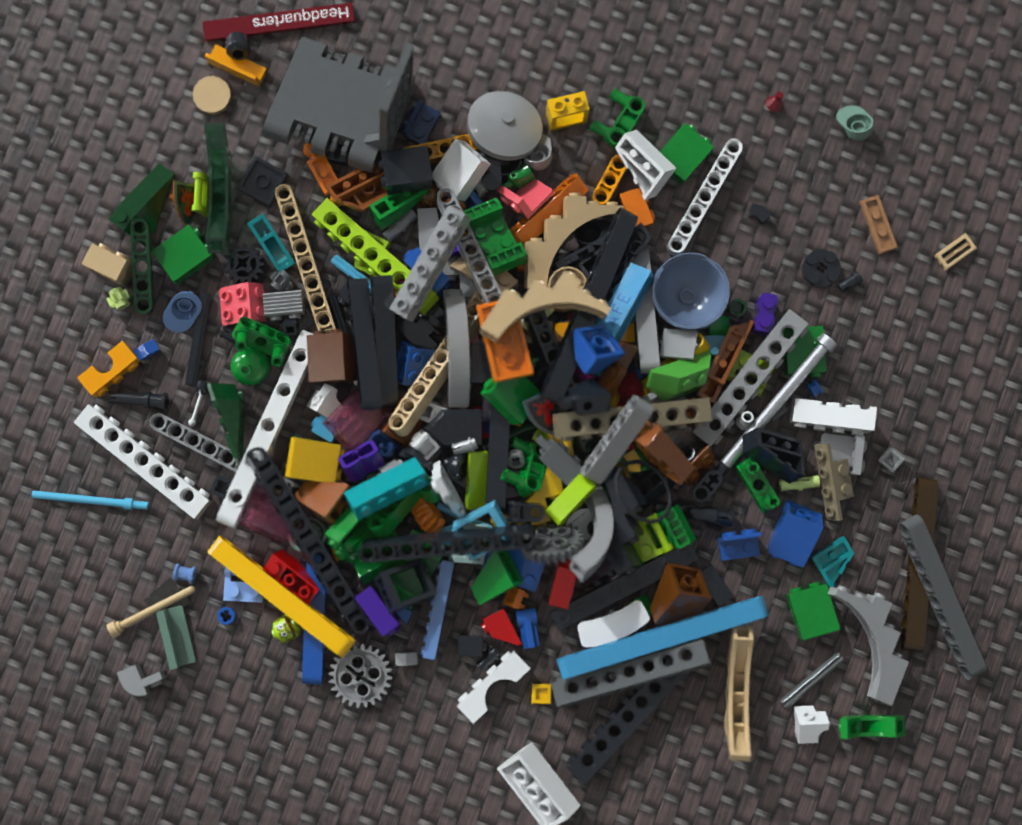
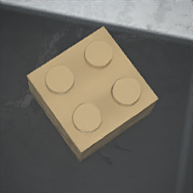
M92 243L82 262V265L92 272L123 287L127 286L133 274L131 259L120 252L115 254L109 247L101 243L98 246Z

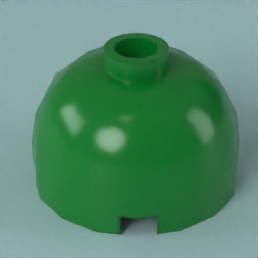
M247 346L245 351H238L233 356L230 364L231 373L241 384L256 385L267 377L270 371V360L266 353Z

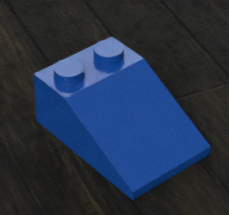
M521 549L508 550L524 582L518 586L536 592L546 562L539 564V561L533 563L532 559L527 560L526 556H523ZM494 551L486 553L484 565H482V568L485 566V564L487 563V561L489 560L490 556Z

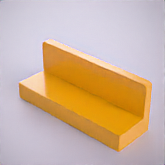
M216 44L211 54L206 53L205 55L209 64L258 87L267 72V68L248 59H231L227 55L226 49Z

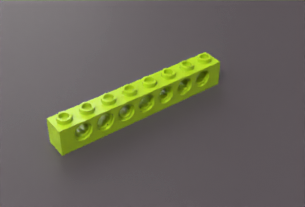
M326 198L311 214L315 219L314 224L321 230L325 228L328 231L327 235L334 242L340 241L342 243L340 245L341 248L348 254L352 252L355 255L354 259L360 265L366 264L369 267L367 270L373 276L391 275L393 289L396 291L395 295L397 296L403 284L397 285V282L400 279L406 280L411 271L333 202ZM337 220L334 225H330L331 221ZM351 231L349 236L343 237L345 232ZM364 243L362 248L356 249L358 244ZM373 255H378L374 261H370ZM386 267H391L389 272L383 273ZM432 289L419 310L423 316L439 300L438 295Z

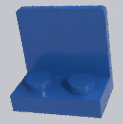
M401 341L397 356V381L402 385H413L437 349L417 348L408 341Z
M756 529L742 530L741 535H737L736 531L722 533V537L717 538L721 561L760 556L757 536H762V532H756Z

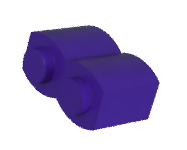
M762 293L756 300V315L753 318L754 323L751 327L753 334L766 336L772 331L775 323L773 313L778 306L777 295Z
M373 440L361 444L356 450L346 452L338 459L350 482H356L368 473L379 470L378 468L385 465Z

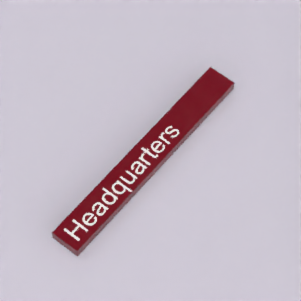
M344 3L202 21L204 39L206 42L224 40L233 32H242L247 36L350 24L355 23L353 4Z

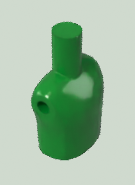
M526 164L520 169L511 172L509 180L501 186L507 189L511 187L521 188L534 180L535 177Z

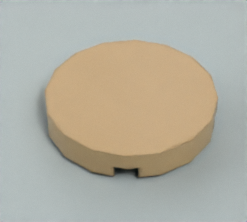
M204 77L194 86L193 100L201 111L211 115L219 114L228 107L227 105L231 101V90L227 83L219 77Z

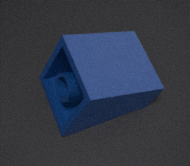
M786 499L768 542L767 553L773 558L786 560L792 566L804 568L823 530L822 514Z

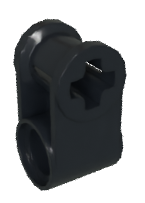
M508 501L510 510L507 521L539 522L544 518L545 509L540 503ZM537 507L541 509V515L533 517L530 513L532 508Z

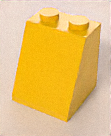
M291 437L285 476L313 482L337 483V481H341L342 469H339L340 462L338 459L345 454V450H342L343 446L338 444Z

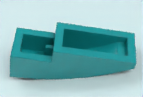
M264 213L247 223L279 273L281 270H285L295 264Z

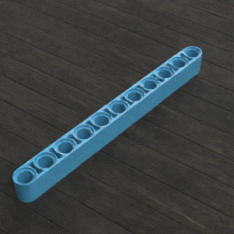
M758 596L558 658L557 663L562 679H566L767 617L769 614L763 596Z

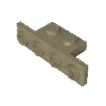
M815 444V456L827 520L841 521L843 518L840 501L854 497L848 459L833 461L830 444Z

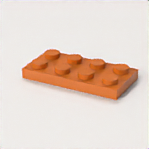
M497 301L476 306L481 327ZM521 320L513 324L500 337L497 343L483 336L494 383L533 375Z

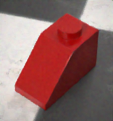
M504 608L483 618L484 623L481 625L486 635L490 633L493 638L515 645L522 644Z

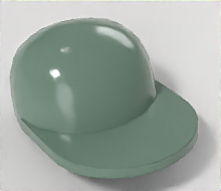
M854 105L845 106L837 112V121L845 129L850 139L856 141L864 140L872 134L874 129L873 118L861 107Z

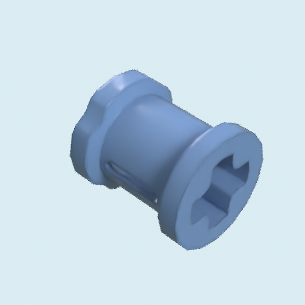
M176 563L172 579L173 581H189V584H193L197 568L183 567Z

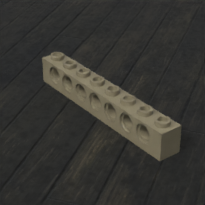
M709 397L651 404L653 405L652 413L655 415L653 424L658 423L665 430H668L670 425H675V429L687 428L688 423H694V427L706 426V421H712ZM624 407L610 408V412L579 416L575 412L553 414L555 438H561V441L573 440L572 436L579 435L580 439L592 438V434L598 433L599 437H604L611 427L610 418L612 416L617 418ZM688 408L691 409L693 413L690 419L686 416V410ZM669 410L674 414L672 421L667 418ZM593 418L598 421L596 429H593L590 425ZM574 420L579 424V429L576 432L571 428V423Z

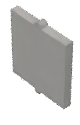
M664 328L663 337L660 341L659 357L694 360L695 349L698 347L696 343L698 331Z

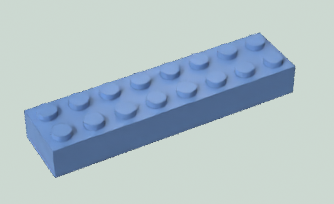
M445 560L439 562L438 569L440 573L436 576V582H438L436 586L437 594L431 600V606L433 607L428 615L430 622L426 625L428 632L423 640L425 647L423 646L421 650L422 658L432 660L436 658L455 562Z

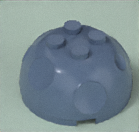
M682 253L670 258L657 270L652 284V298L657 312L667 323L682 330H699L711 326L721 317L730 297L729 281L722 267L717 262L699 253Z

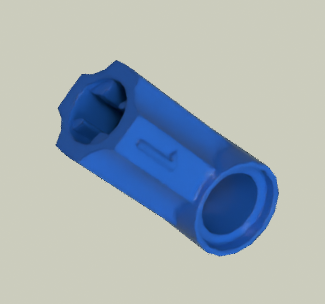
M535 608L516 611L523 649L540 646Z

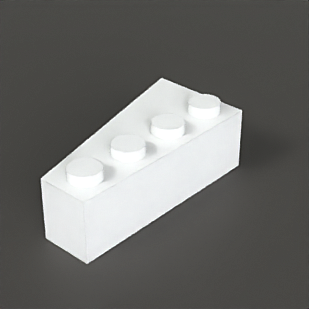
M797 398L792 400L789 423H793L794 427L806 428V425L814 426L813 429L825 431V428L833 429L832 432L844 434V431L852 432L851 435L863 436V434L875 429L877 407L870 406L869 409L862 410L860 405H845V407H842V404L827 402L825 405L822 404V401Z

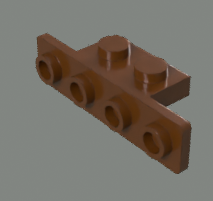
M623 341L619 345L625 352L624 356L606 367L598 381V384L610 393V400L627 373L626 369L638 350L636 346Z

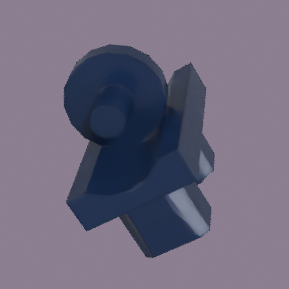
M374 428L367 435L369 439L366 442L373 440L381 456L388 462L392 460L395 454L402 450L400 445L380 429Z

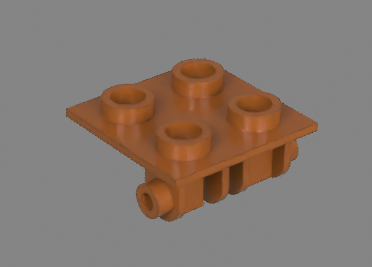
M709 445L703 450L700 449L697 452L698 456L691 462L695 469L685 479L688 486L696 483L700 479L701 474L713 466L716 459Z

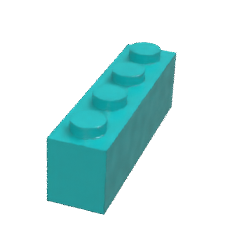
M414 457L344 492L350 509L357 520H360L429 484L425 471Z

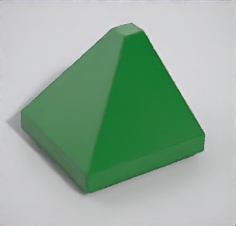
M721 315L720 318L709 326V335L726 336L729 330L730 317Z

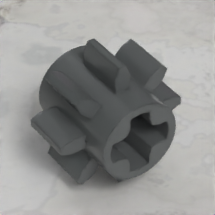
M281 270L280 273L274 271L270 276L273 281L270 285L278 292L290 291L294 286L291 283L293 277L284 270Z

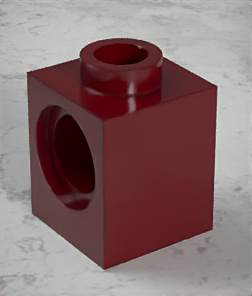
M635 371L626 373L617 388V393L625 405L633 396L643 399V383Z

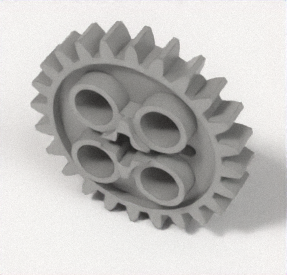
M362 643L361 648L358 649L357 644H354L353 650L350 649L344 658L334 657L337 664L330 665V667L335 669L329 672V675L334 676V679H331L329 683H335L331 690H338L336 698L342 695V703L349 700L350 707L354 702H356L357 708L360 707L361 703L364 704L365 708L368 707V701L375 705V698L381 701L382 696L380 693L387 694L388 692L384 688L391 687L387 680L393 678V676L388 675L392 668L386 667L390 661H383L386 654L379 656L380 649L372 651V645L365 649V644ZM356 656L363 659L361 667H356L353 663V659ZM346 665L351 666L358 673L363 671V676L369 679L370 681H373L375 683V686H372L368 681H366L363 678L361 680H358V675L355 672L347 669ZM377 668L380 672L379 677L372 678L369 674L370 669ZM344 673H349L352 676L351 683H345L342 680ZM360 684H365L368 687L367 694H361L358 691Z

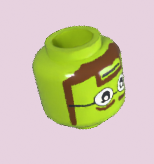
M284 615L273 622L272 635L276 640L279 639L281 642L287 643L300 635L302 627L289 616Z

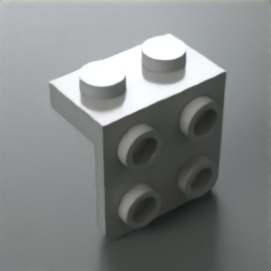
M827 433L821 435L820 444H830L833 461L848 459L850 475H861L865 468L863 453L867 449L865 436L856 435L851 437Z

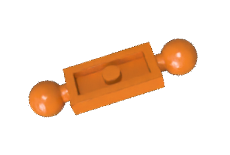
M312 142L310 144L306 143L303 147V152L307 157H311L306 162L326 196L329 193L325 185L338 178L327 158L311 153ZM330 197V201L333 202L336 206H342V204L336 203L333 200V198Z

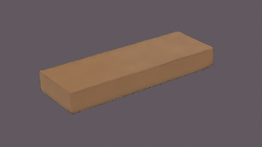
M879 195L861 200L859 203L878 255L897 249L898 246Z

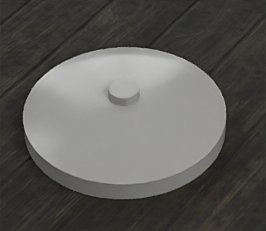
M505 91L490 92L479 97L472 104L466 122L468 134L475 146L488 156L500 160H518L532 153L541 139L543 130L542 120L535 107L525 98Z

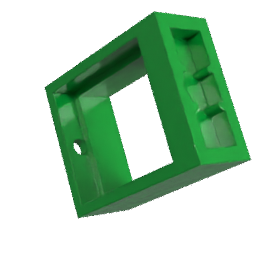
M348 507L325 533L329 540V546L336 551L334 554L343 561L345 559L352 563L358 556L362 542L365 539L375 537L368 527V521L373 513L357 520L350 507ZM361 521L362 524L354 531V533L346 540V542L342 544V541L346 538V536Z

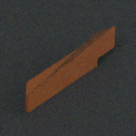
M753 320L738 326H730L719 348V352L709 369L707 381L696 395L698 398L709 397L710 407L714 405L754 323Z

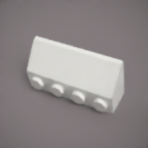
M532 742L520 749L497 768L540 825H558L569 819L581 806Z

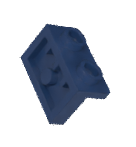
M419 99L417 104H413L410 111L412 115L409 121L405 120L401 130H403L404 138L416 144H423L427 142L441 112L425 105Z

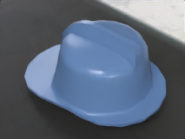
M191 291L177 293L171 299L163 314V323L166 328L173 332L188 330L202 309L199 297Z

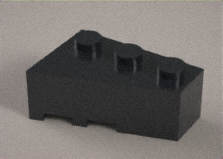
M758 427L742 435L743 454L789 484L805 477L802 440Z

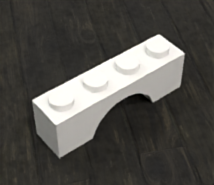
M507 651L500 658L502 662L497 667L493 665L486 672L488 676L483 681L479 678L472 685L474 689L469 694L465 692L458 699L460 703L457 707L473 724L488 710L485 694L492 683L501 679L517 682L530 670L527 663L515 651L511 653Z

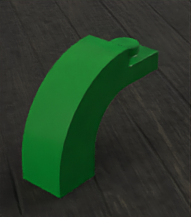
M897 715L843 716V718H840L839 732L841 739L868 736L897 738L905 736L904 716Z

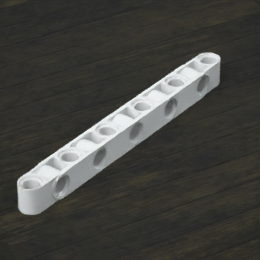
M305 330L301 331L218 512L217 522L234 529L237 527L258 481L253 470L248 466L246 454L250 449L261 447L270 455L308 371L306 335L314 334ZM299 355L306 356V359L302 362L296 360ZM284 389L290 390L288 396H281L280 392ZM267 424L275 426L272 431L264 430ZM254 451L252 458L260 461L261 454ZM235 495H242V500L239 503L232 502V498Z

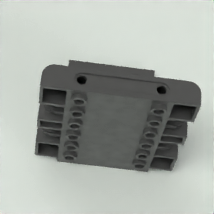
M303 36L267 115L263 127V136L288 145L293 132V139L296 140L300 138L302 132L307 133L305 143L310 144L312 140L311 153L322 157L326 156L329 146L330 151L335 152L338 144L344 145L341 155L346 156L349 148H351L348 156L349 166L373 173L379 157L381 158V151H389L412 97L414 45L406 43L397 67L386 64L381 76H379L382 67L376 66L374 73L368 72L370 70V63L365 62L364 64V56L349 52L347 58L346 55L341 54L338 61H334L335 52L330 50L328 53V44Z

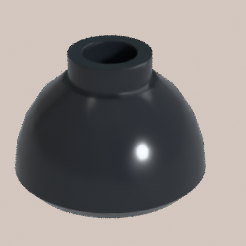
M465 453L453 455L451 458L447 457L444 461V468L457 480H462L467 474V454Z

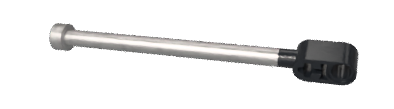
M824 333L821 334L816 340L818 343L816 348L744 434L757 427L763 429L823 356L827 352L832 353L838 346L834 340ZM742 436L714 470L708 471L694 487L692 497L695 501L700 503L706 502L721 485L723 476L743 453ZM710 474L713 476L717 474L718 477L716 479L718 483L713 482L709 486L713 489L709 491L702 483L705 482L707 484L710 481ZM699 488H703L706 491V497L701 500L695 495L696 490Z

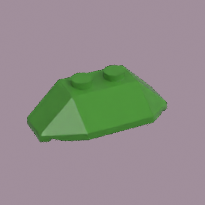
M708 350L694 355V360L681 359L650 370L646 386L664 402L694 393L706 383L710 368L711 352Z

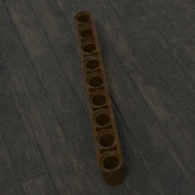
M916 478L912 516L919 515L923 519L934 543L938 480ZM909 554L901 649L923 652L925 648L929 598Z

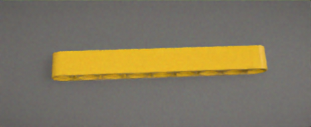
M219 535L207 551L217 561L340 657L344 658L356 642L349 634L312 605L305 603L223 536Z

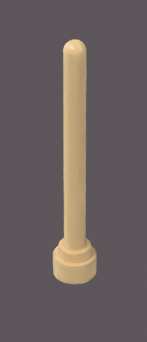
M189 586L121 622L112 621L108 623L107 629L113 638L121 635L124 628L193 594L195 587Z

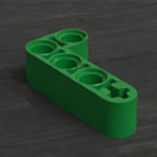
M426 475L429 485L377 510L368 521V527L376 538L389 537L420 498L429 503H435L440 500L441 494L440 492H435L431 483L433 482L432 478Z

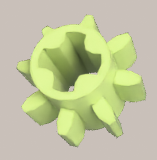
M120 286L108 292L110 297L106 298L110 307L122 310L130 305L129 300L132 299L129 290H123Z

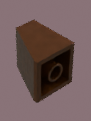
M332 329L331 333L325 334V331H313L314 335H306L309 382L339 383L357 381L354 347L350 333L343 332V329Z
M672 563L666 565L650 606L656 624L667 625L699 615L711 601L712 597L700 568Z

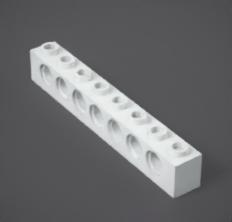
M88 404L74 423L192 518L199 519L212 502L209 499L210 494L202 488L198 490L194 487L195 482L189 477L183 478L178 474L180 472L179 469L172 464L170 466L163 462L165 460L164 457L157 452L155 454L150 452L149 445L142 440L140 442L135 440V434L127 428L125 430L120 428V422L112 416L110 418L105 416V410L100 406ZM102 419L103 427L98 430L96 423ZM117 431L118 439L113 442L111 434ZM132 443L133 451L128 454L126 446ZM144 455H147L149 461L143 466L140 460ZM162 467L164 473L158 478L155 472L157 468ZM177 479L179 486L173 490L170 486L171 481ZM192 491L194 498L188 502L185 495L187 492Z

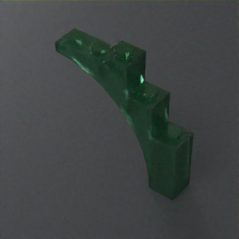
M205 123L204 130L209 168V212L206 244L208 253H228L233 227L230 210L233 198L231 186L232 156L228 147L225 123Z

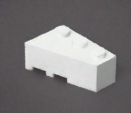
M638 130L625 133L615 147L626 168L630 169L634 177L633 181L639 185L644 200L657 196L676 170V167Z

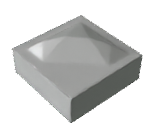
M890 445L878 461L894 473L906 459V456Z

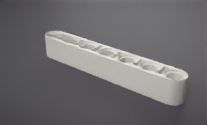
M730 139L725 144L667 245V251L671 256L683 253L740 155L742 143L738 139ZM734 146L737 149V152L731 153L728 150V147ZM720 162L726 163L727 166H728V168H727V169H722V168H720L719 163H720ZM709 179H717L718 185H712ZM706 194L709 197V201H702L700 195ZM690 211H698L700 217L695 218L691 216ZM687 226L690 229V233L684 234L681 231V227ZM677 242L680 244L681 249L674 250L671 244Z

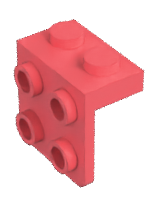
M536 179L521 187L516 193H513L504 186L497 190L501 196L500 201L506 207L509 206L514 212L520 213L527 219L548 201L554 193L550 187Z
M245 282L220 289L221 318L224 326L237 324L241 317H247L259 323L267 322L263 307V294L265 293L263 284Z

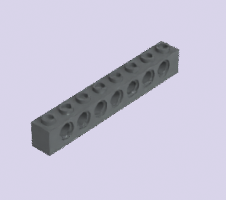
M697 638L688 641V644L683 646L677 644L669 647V650L651 652L650 655L645 657L638 656L632 658L631 661H622L612 664L610 667L593 670V672L583 673L572 678L562 679L560 677L551 685L556 705L562 709L712 665L705 642ZM688 651L692 652V659L684 661L682 658L683 654ZM672 657L674 660L673 664L668 667L664 666L665 658ZM649 662L654 663V669L651 672H646L645 665ZM629 668H634L635 675L630 678L626 677V671ZM615 673L616 680L613 683H608V675ZM591 679H597V686L595 688H589L588 686ZM573 684L578 685V691L575 694L570 693V687Z

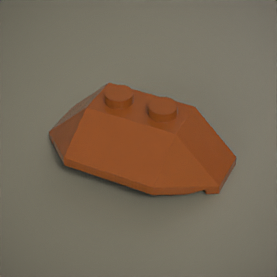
M378 161L373 173L357 169L325 185L326 190L336 203L360 212L369 209V205L387 195L386 188H382L381 176H384V173L379 171Z

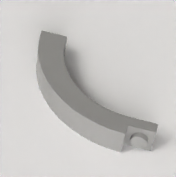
M445 289L442 296L447 328V395L449 407H469L470 355L465 296H463L462 289Z
M594 482L597 485L596 490L585 501L592 516L594 534L588 545L572 557L569 567L581 582L590 577L601 565L606 556L613 533L614 519L611 504L601 485Z

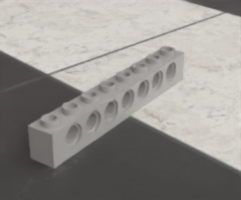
M789 309L711 407L712 420H719L720 428L712 430L709 426L711 421H706V426H697L692 432L708 445L712 446L713 443L717 445L723 438L721 433L724 429L729 430L735 422L733 418L737 413L740 415L747 407L745 404L749 398L754 399L760 391L757 389L761 383L765 384L772 376L770 371L774 367L777 369L784 361L782 356L786 352L789 354L796 346L794 341L798 336L802 338L808 331L806 326L809 323ZM787 327L793 331L790 339H786L783 336V330ZM773 343H778L781 347L778 354H773L770 350ZM761 358H765L769 362L768 367L764 370L758 366ZM750 373H753L757 378L753 385H749L746 382V377ZM737 389H742L745 393L741 400H737L734 397V392ZM725 404L732 406V413L729 415L722 413V407Z

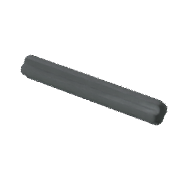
M838 652L835 653L781 698L780 703L783 707L789 708L844 661L842 655Z

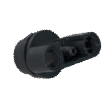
M439 301L424 316L418 312L421 318L419 321L414 319L411 322L401 315L395 318V327L417 348L437 349L440 343L431 334L435 332L441 336L443 334L442 329H447L444 306Z

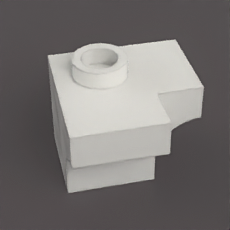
M324 383L320 391L316 390L307 407L335 422L344 405L338 402L336 398L338 390Z
M794 706L795 734L798 744L818 743L819 735L823 731L829 730L826 712H815L814 706Z

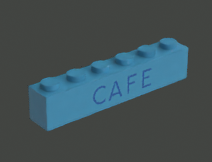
M630 263L629 267L623 271L620 283L614 287L613 296L610 301H607L609 307H611L610 312L605 320L598 317L595 325L604 324L618 344L654 281L652 271ZM605 369L591 374L600 378Z

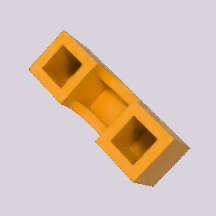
M121 341L108 352L113 361L110 371L101 373L97 367L91 366L77 377L91 396L101 397L105 395L112 384H118L123 380L124 374L128 371H134L139 366L138 363L140 361L137 355L126 342Z

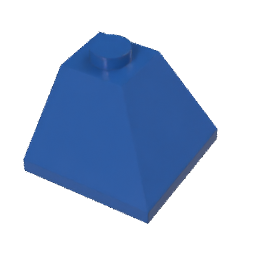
M604 324L574 330L575 360L585 374L600 372L625 354Z

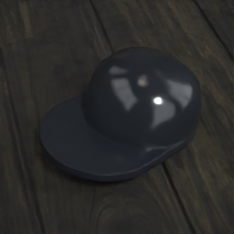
M592 219L574 230L577 244L582 248L591 243L594 247L602 246L611 222L603 219Z

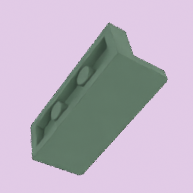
M183 605L156 612L170 670L196 662Z

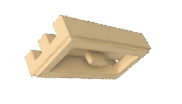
M965 233L935 254L934 257L939 260V264H942L944 271H946L977 249V247ZM963 239L966 240L963 245L943 258L941 256ZM969 245L971 247L949 264L946 263L948 259Z

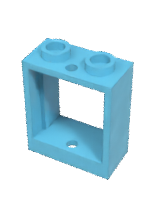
M494 500L454 521L452 531L464 530L463 525L488 512L497 527L510 525ZM508 535L502 537V539L505 541H509L512 539ZM469 539L462 540L465 544L472 543ZM488 552L469 553L465 555H469L471 560L473 561L476 558Z

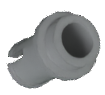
M468 437V440L452 444V448L455 449L453 452L456 456L469 451L475 452V449H478V444L475 437Z

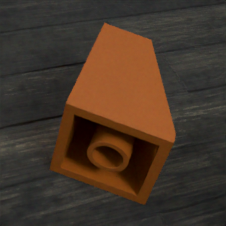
M305 481L294 497L312 515L332 526L348 509L349 505L344 492L352 488L346 483Z

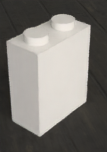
M455 139L433 171L432 178L438 188H449L454 192L457 200L466 201L490 166V163L465 141Z

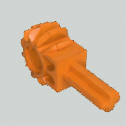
M420 498L411 509L415 521L427 533L439 532L445 525L443 515L433 503Z

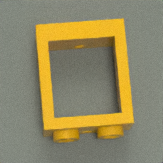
M585 91L547 100L546 116L550 131L587 122L589 105Z

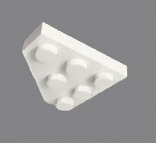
M441 460L434 462L433 476H431L433 482L431 483L435 492H440L444 503L450 506L452 513L456 514L458 518L467 515L465 506Z

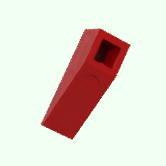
M283 549L273 553L263 568L308 605L319 591V587L301 564Z

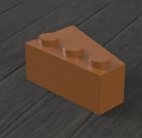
M647 420L634 438V442L651 465L660 470L663 475L681 485L695 467L672 442L671 438L665 434V429L660 424H653Z

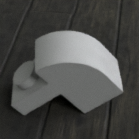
M140 664L117 672L123 688L135 696L151 693L149 685L153 688L162 684V679L167 678L164 670L145 678Z

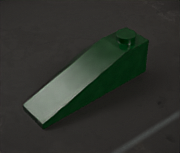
M159 163L118 205L108 219L130 236L131 223L135 219H145L150 223L152 236L156 231L157 222L160 214H162L166 196L169 194L175 174ZM143 222L137 223L136 230L139 233L145 231V224Z
M209 383L207 387L213 405L219 415L222 416L219 418L220 424L225 433L228 432L225 435L233 459L240 466L243 459L245 417L243 401L245 396L241 389L238 390L235 384Z

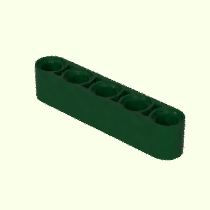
M135 219L130 227L134 307L137 312L146 314L154 308L151 226L145 219ZM139 222L145 224L146 228L143 233H139L136 230V225ZM140 241L146 244L144 252H140L137 249V244ZM140 261H144L147 264V269L144 272L138 269ZM141 280H145L148 283L146 291H142L139 288ZM142 299L149 303L147 310H143L140 307Z

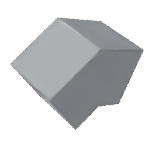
M417 652L395 653L396 666L418 665Z

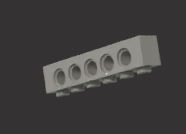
M448 205L389 308L390 310L411 322L414 321L471 221L466 214Z

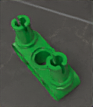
M614 88L609 99L623 106L622 109L624 110L619 114L613 127L608 128L594 119L589 130L601 136L602 140L611 149L616 150L615 147L619 142H613L611 137L619 136L621 139L625 133L634 131L644 112L645 102L640 97L627 96ZM636 104L639 105L641 109L639 111H634L631 108V106Z
M241 317L232 332V337L236 340V350L243 352L247 346L262 351L272 356L271 364L276 367L282 365L284 356L287 354L291 343V338L285 335V333L247 317Z
M514 436L509 442V447L519 449L524 453V465L520 468V475L509 469L504 470L501 480L514 485L519 495L527 498L540 490L546 472V465L539 459L541 455L539 450L542 447L538 443L527 442Z
M748 457L734 466L763 514L780 504L778 496L756 461ZM757 479L761 481V488L759 490H756L753 486L754 481Z

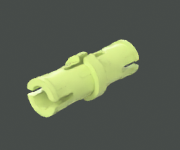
M818 475L802 477L790 484L783 479H779L780 491H803L806 488H820V478Z

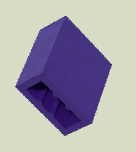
M374 585L355 597L382 636L388 634L390 637L400 629L398 625L401 624V621L395 613L389 615L382 596Z

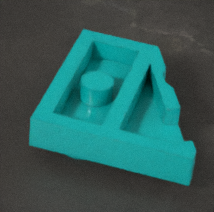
M841 536L810 556L828 588H830V586H835L834 582L839 574L843 573L847 562L851 560L854 552L846 538Z

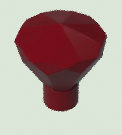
M779 91L776 95L767 98L766 107L772 112L781 111L784 94Z

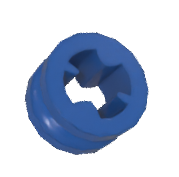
M813 379L811 384L807 383L805 386L809 394L815 399L818 394H823V390L820 384Z
M231 607L221 608L217 613V619L223 625L231 624L236 619V612ZM225 610H228L229 615H232L231 619H227L228 621H224L225 617L222 616V613H226Z

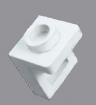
M423 430L414 434L411 438L412 442L409 444L426 455L424 458L426 461L440 448L430 435Z

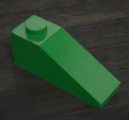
M428 190L386 195L369 205L371 217L382 231L397 222L429 192Z

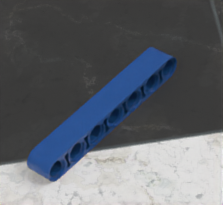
M320 553L314 555V561L318 564L322 560ZM307 563L306 572L319 587V591L310 605L326 616L327 594ZM304 629L302 684L323 685L325 645Z

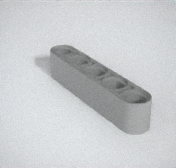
M633 396L584 463L581 475L597 484H601L651 416L653 405L637 396Z

